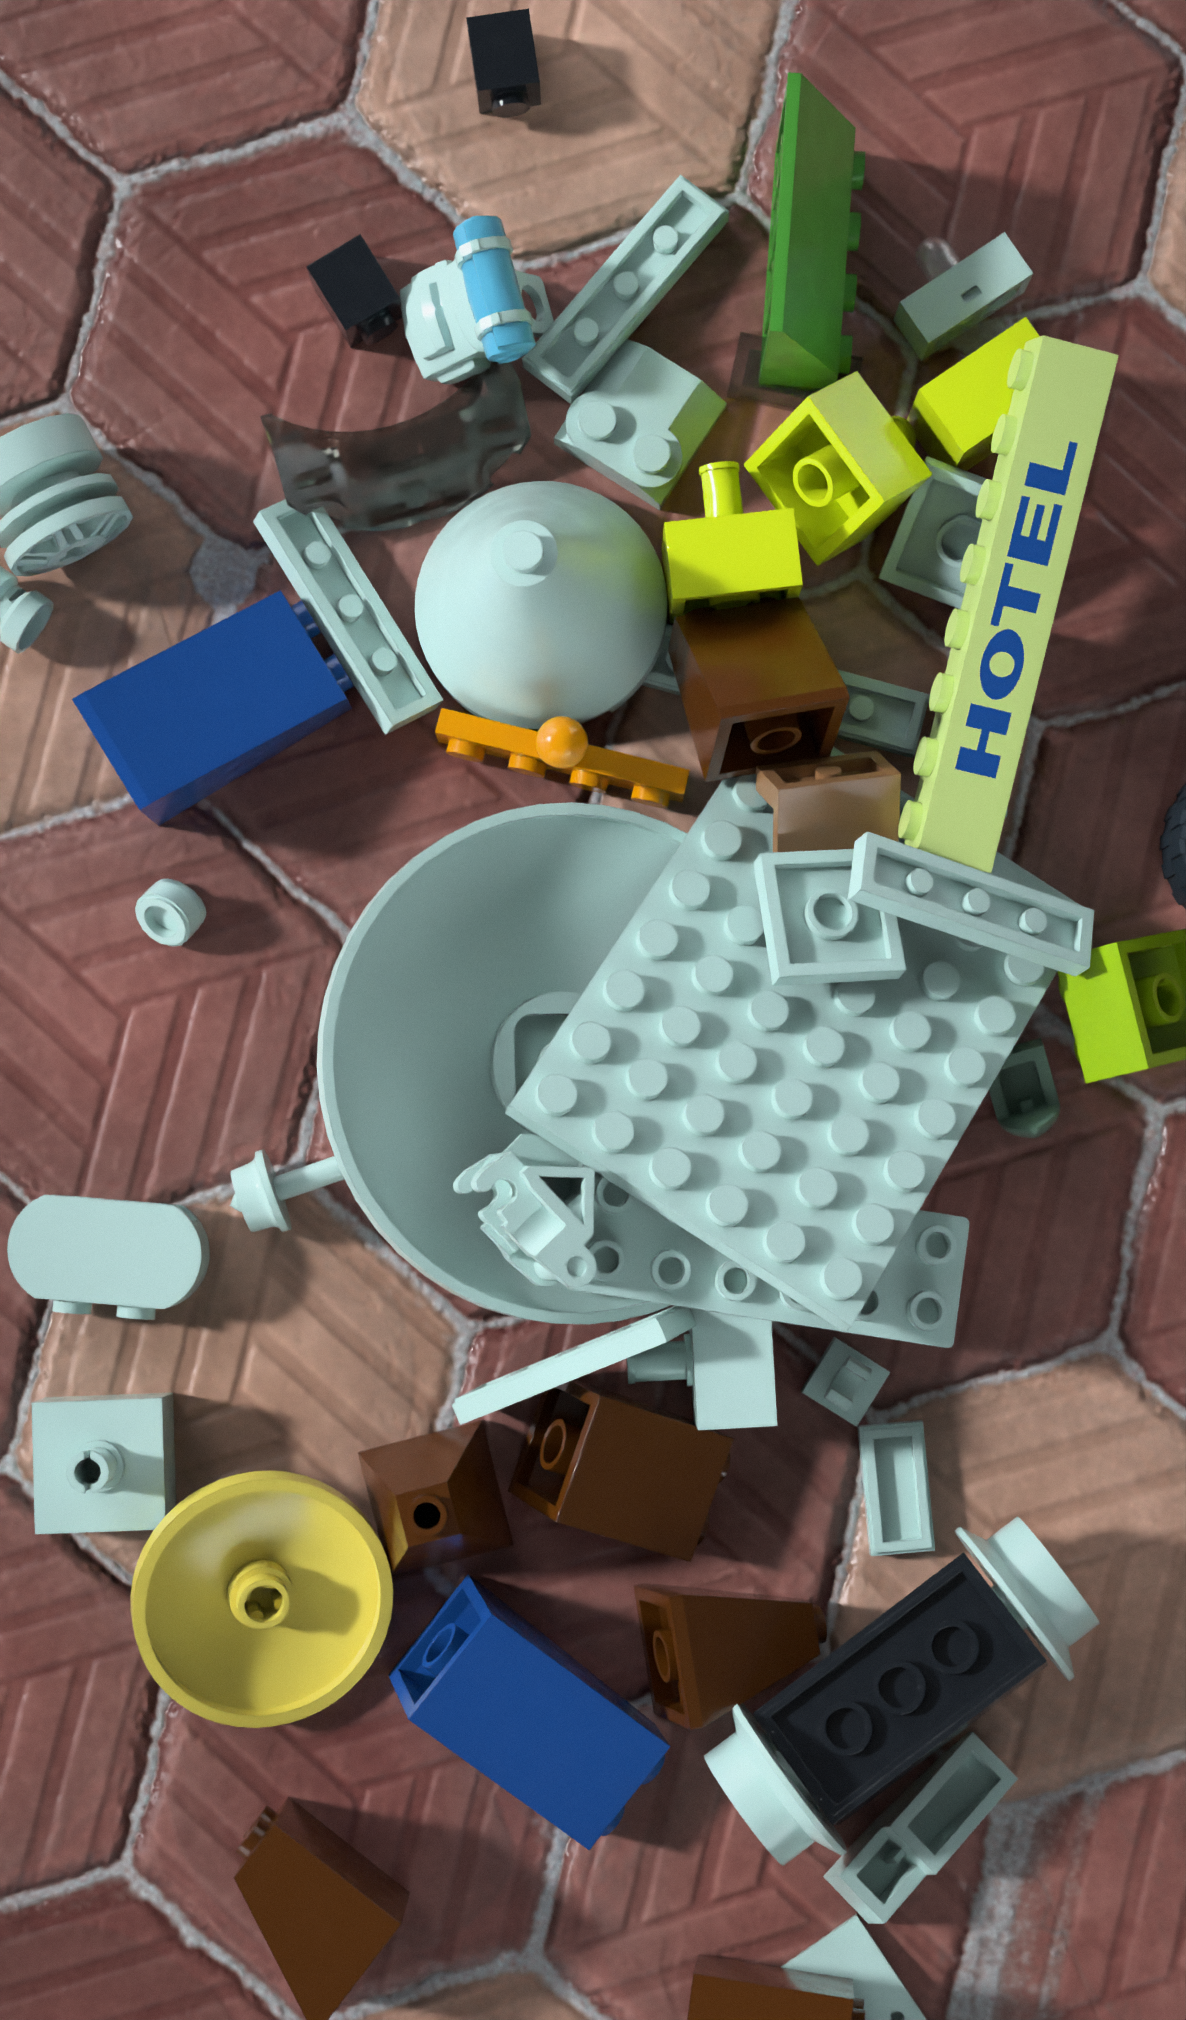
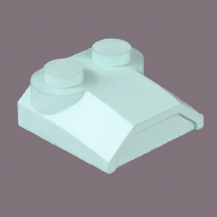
M627 339L590 382L583 394L570 405L566 420L554 437V445L660 511L725 410L727 403L698 377L650 347Z

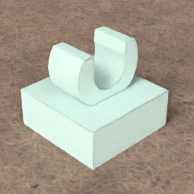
M833 1337L802 1387L801 1392L857 1427L890 1372Z

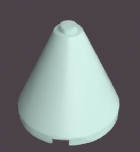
M555 481L523 482L502 487L474 500L458 512L437 535L423 561L415 593L416 629L425 658L438 681L458 704L473 715L537 732L547 720L557 716L570 717L582 724L597 718L609 710L612 713L621 707L636 693L646 680L649 672L653 669L661 652L668 621L666 582L657 553L649 538L635 520L614 502L589 489L569 483Z

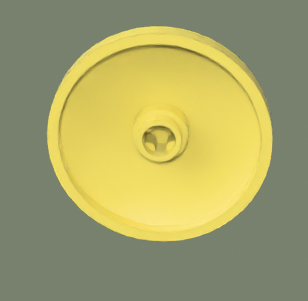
M252 1471L236 1474L210 1483L187 1496L161 1520L150 1535L140 1554L132 1580L130 1596L133 1630L141 1657L154 1680L165 1693L190 1712L207 1720L235 1727L262 1728L289 1724L320 1712L336 1702L354 1687L374 1662L386 1638L393 1608L391 1570L383 1546L369 1520L352 1501L333 1487L301 1474L284 1471Z

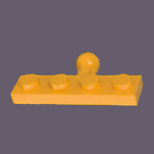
M441 708L435 730L438 742L448 744L446 753L451 756L473 762H483L484 755L489 754L509 759L507 768L512 771L539 778H544L546 769L571 775L570 785L598 793H606L608 784L633 790L631 800L657 808H668L669 800L682 803L690 773L689 769L589 745L583 726L575 719L566 716H557L547 720L537 732Z

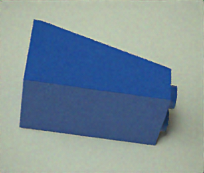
M280 590L96 685L72 700L138 809L160 826L351 710L352 707L344 692L354 687L335 654L323 660L311 639L321 632L303 602L300 600L290 606Z
M467 1574L388 1674L408 1720L588 1850L592 1848L600 1836L610 1834L617 1827L623 1817L625 1804L641 1784L645 1785L657 1776L664 1764L665 1753L671 1747L654 1722L469 1574Z

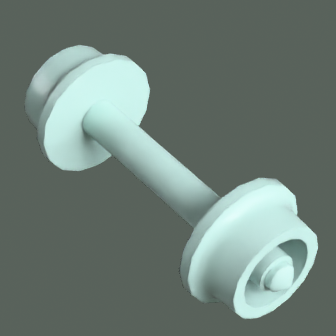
M262 1149L255 1152V1157L250 1163L231 1170L235 1194L230 1206L242 1212L251 1232L270 1227H278L282 1232L291 1230L286 1199L344 1180V1177L338 1167L335 1156L276 1176L267 1153Z

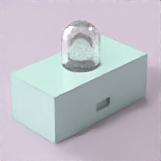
M1005 232L962 261L945 239L929 237L919 244L915 255L916 263L929 283L900 301L894 322L922 361L1023 294L1032 278L1033 272Z

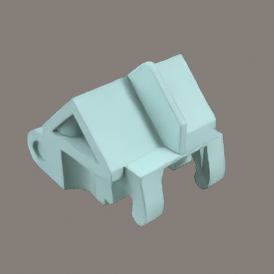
M520 1134L502 1153L487 1155L460 1173L453 1183V1189L458 1194H467L472 1190L487 1192L492 1188L493 1199L491 1203L478 1212L479 1218L484 1222L480 1229L496 1244L503 1257L533 1284L541 1287H550L560 1282L567 1287L585 1286L591 1282L596 1273L595 1258L585 1247V1244L594 1235L595 1168L578 1167V1160L539 1135Z

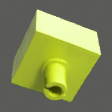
M1026 316L919 389L907 421L912 425L916 438L929 457L967 471L992 454L991 443L995 426L1002 414L1008 415L1014 389L1007 386V376L1012 358L1017 349H1024L1026 341L1040 337Z
M858 371L809 395L743 464L776 510L794 508L798 541L816 566L823 564L866 539L933 475L914 449L916 436L912 425L901 416L891 417Z
M714 462L699 468L706 518L664 522L661 552L670 624H674L675 617L683 616L697 608L711 607L720 610L745 606L751 601L759 603L760 598L764 597L782 600L799 597L803 581L794 508L744 513L738 462Z

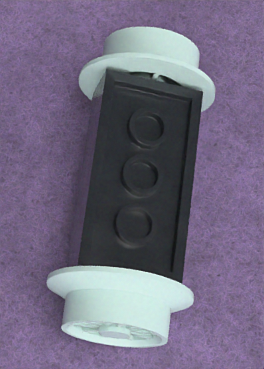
M1018 1516L987 1540L961 1527L955 1530L956 1535L993 1584L992 1587L988 1585L963 1552L754 1713H751L743 1703L741 1705L736 1704L732 1708L735 1732L705 1754L704 1758L736 1810L765 1848L781 1865L787 1864L814 1842L841 1856L844 1855L848 1850L834 1825L843 1823L1048 1666L1046 1659L1024 1632L1025 1629L1028 1630L1068 1681L1074 1678L1068 1647L1100 1624V1622L1058 1563Z

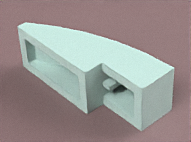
M968 1732L884 1810L823 1877L868 1924H885L926 1875H936L1018 1778L974 1732Z

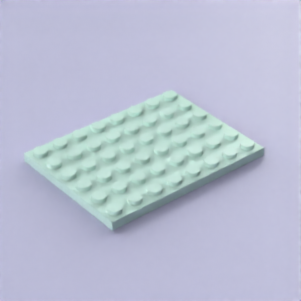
M833 747L830 756L846 755ZM756 774L723 779L510 1103L505 1114L585 1166L595 1168V1172L845 1333L854 1324L1056 975L1057 970L897 916L906 971L899 979L773 986L754 862L760 853H773V808L756 791ZM900 790V816L905 803L908 800L914 801L913 797ZM899 838L898 842L904 844L905 839ZM996 852L992 872L989 874L1078 904L999 852Z

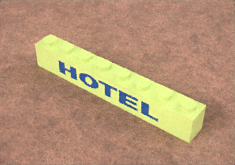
M1043 335L1026 341L1024 349H1017L1009 367L1007 386L1014 389L1008 415L1002 414L994 429L991 451L998 454L992 480L986 479L978 495L976 517L982 519L977 544H970L963 557L960 581L967 583L962 606L961 609L955 608L952 611L947 623L944 643L946 647L951 648L945 673L939 672L930 692L929 709L935 712L930 737H922L915 754L913 770L915 775L920 776L914 801L908 800L905 803L898 826V836L901 839H905V845L980 871L992 872L1119 356L1117 354Z

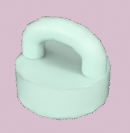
M169 878L160 879L137 900L135 907L137 920L148 936L161 944L172 947L184 944L198 930L206 918V908L196 892L182 882Z

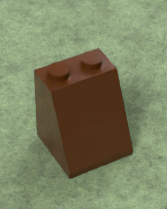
M764 597L760 598L759 603L751 601L745 606L720 610L702 607L694 609L683 616L675 617L668 652L705 782L756 774V766L830 757L850 697L840 673L799 597L782 600Z
M574 1379L542 1392L508 1492L555 1522L691 1562L696 1546L702 1542L709 1526L708 1512L717 1486L723 1481L729 1470L731 1460L730 1448L734 1438L717 1430H698L694 1420Z
M288 1797L277 1812L267 1805L244 1834L243 1841L235 1851L243 1860L234 1876V1880L306 2020H329L401 1926L410 1892Z
M699 1954L693 1972L687 2020H865L864 1999L854 1998L853 1979Z

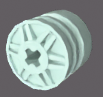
M66 413L45 417L25 424L0 437V518H2L0 520V547L7 548L4 558L15 576L38 575L76 562L115 539L128 527L133 518L124 499L120 496H115L119 488L111 474L94 473L99 468L103 457L80 415Z

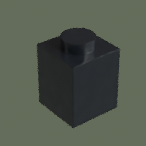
M529 8L467 17L468 39L479 113L493 112V115L497 117H515L526 113L530 106L541 105L540 80Z
M361 234L306 266L314 290L350 348L362 341L366 345L377 343L389 336L397 328L398 323L396 321L402 318L400 297Z

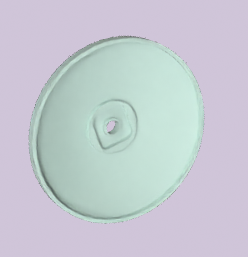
M573 802L526 806L506 810L474 821L446 835L423 850L384 884L365 907L351 929L334 964L323 1000L318 1030L317 1077L325 1128L338 1167L355 1200L372 1225L399 1255L424 1276L444 1289L482 1308L514 1318L544 1323L597 1324L622 1321L650 1314L671 1306L571 1290L560 1282L550 1287H541L533 1284L503 1257L496 1244L480 1229L484 1222L479 1218L478 1212L491 1203L493 1199L492 1188L487 1192L472 1190L467 1194H458L453 1189V1183L456 1178L471 1165L487 1155L502 1153L520 1134L537 1135L506 1115L505 1112L687 835V833L668 823L630 810L599 804ZM579 1162L578 1167H582L583 1164Z

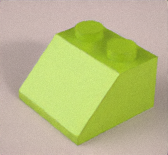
M1186 929L1119 941L1091 949L1090 968L1076 977L1057 971L1059 976V992L1067 1007L1075 1039L1074 1051L1082 1067L1085 1083L1186 1059Z

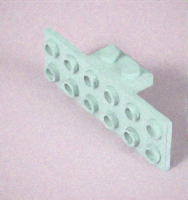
M595 1172L594 1235L585 1244V1247L595 1258L596 1273L587 1285L567 1287L568 1289L843 1332ZM919 1210L854 1324L845 1333L941 1348L952 1347L955 1338L970 1225L969 1220L965 1217Z

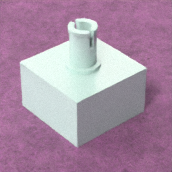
M690 1308L697 1326L688 1330L689 1334H684V1341H668L627 1358L628 1384L646 1381L686 1380L687 1386H692L693 1419L698 1430L778 1426L772 1322L769 1320Z
M173 1393L45 1397L31 1403L35 1534L154 1530L161 1520L176 1506Z

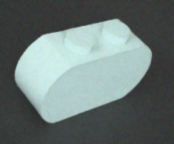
M57 1194L40 1196L20 1212L10 1230L7 1246L9 1265L19 1285L34 1298L53 1300V1312L91 1314L92 1303L117 1305L116 1317L155 1320L156 1309H167L189 1298L202 1283L210 1259L209 1242L205 1229L198 1218L183 1205Z

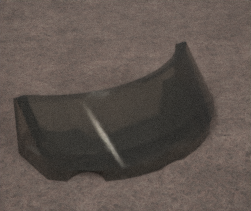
M491 362L490 368L480 374L473 375L458 391L432 409L412 419L378 429L355 432L325 431L290 423L274 416L272 413L260 416L287 505L305 516L309 512L328 514L330 518L340 520L343 528L355 530L384 531L410 527L411 524L432 518L436 520L462 508L494 485L490 477L507 461L512 453L521 454L531 438L521 382L511 362L503 364Z

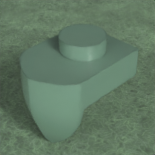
M1041 1038L1014 1045L989 1089L1000 1127L1012 1135L1024 1138H1037L1048 1131L1057 1121L1061 1109Z

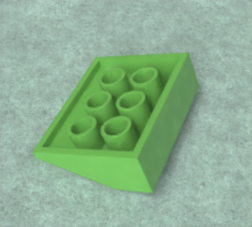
M788 72L776 142L758 388L817 392L836 382L838 373L849 374L853 338L851 335H841L843 312L853 313L855 306L857 274L846 273L847 251H858L861 213L850 212L851 190H862L865 151H854L856 128L802 73Z

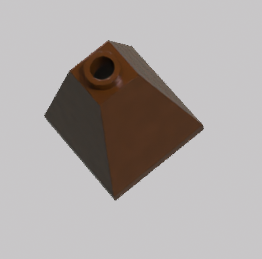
M482 1420L358 1452L376 1528L389 1562L392 1577L514 1545ZM425 1502L434 1504L440 1511V1517H432L425 1514L419 1505Z
M650 1583L633 1585L653 1712L689 1730L704 1728L733 1710L732 1708L736 1704L741 1705L821 1655L819 1644L825 1643L827 1639V1626L824 1614L820 1606L817 1604L812 1605V1602L791 1597Z

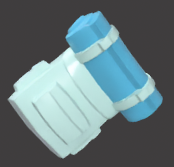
M473 216L458 225L453 232L457 249L454 261L443 260L435 263L434 266L413 276L411 283L400 290L405 335L424 379L433 382L439 381L447 385L455 384L484 372L490 368L491 362L503 364L515 361L533 349L536 345L534 337L540 338L554 322L542 279L539 276L514 269L511 259L513 252L511 240L506 237L502 220L497 216ZM522 290L530 296L534 303L537 314L536 320L532 318L531 312L527 311L521 295Z

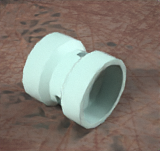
M0 566V641L19 654L29 648L43 631L52 614L54 603L37 590L29 592L23 590L18 584V578Z

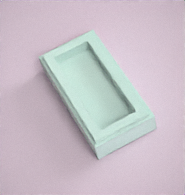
M915 1420L857 1426L869 1554L871 1556L935 1551L923 1421Z

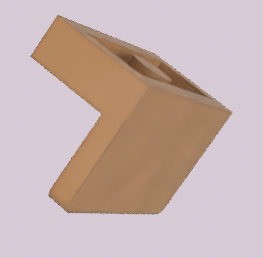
M878 751L756 766V791L773 808V852L854 849L855 841L867 831L897 842L899 841L901 773Z

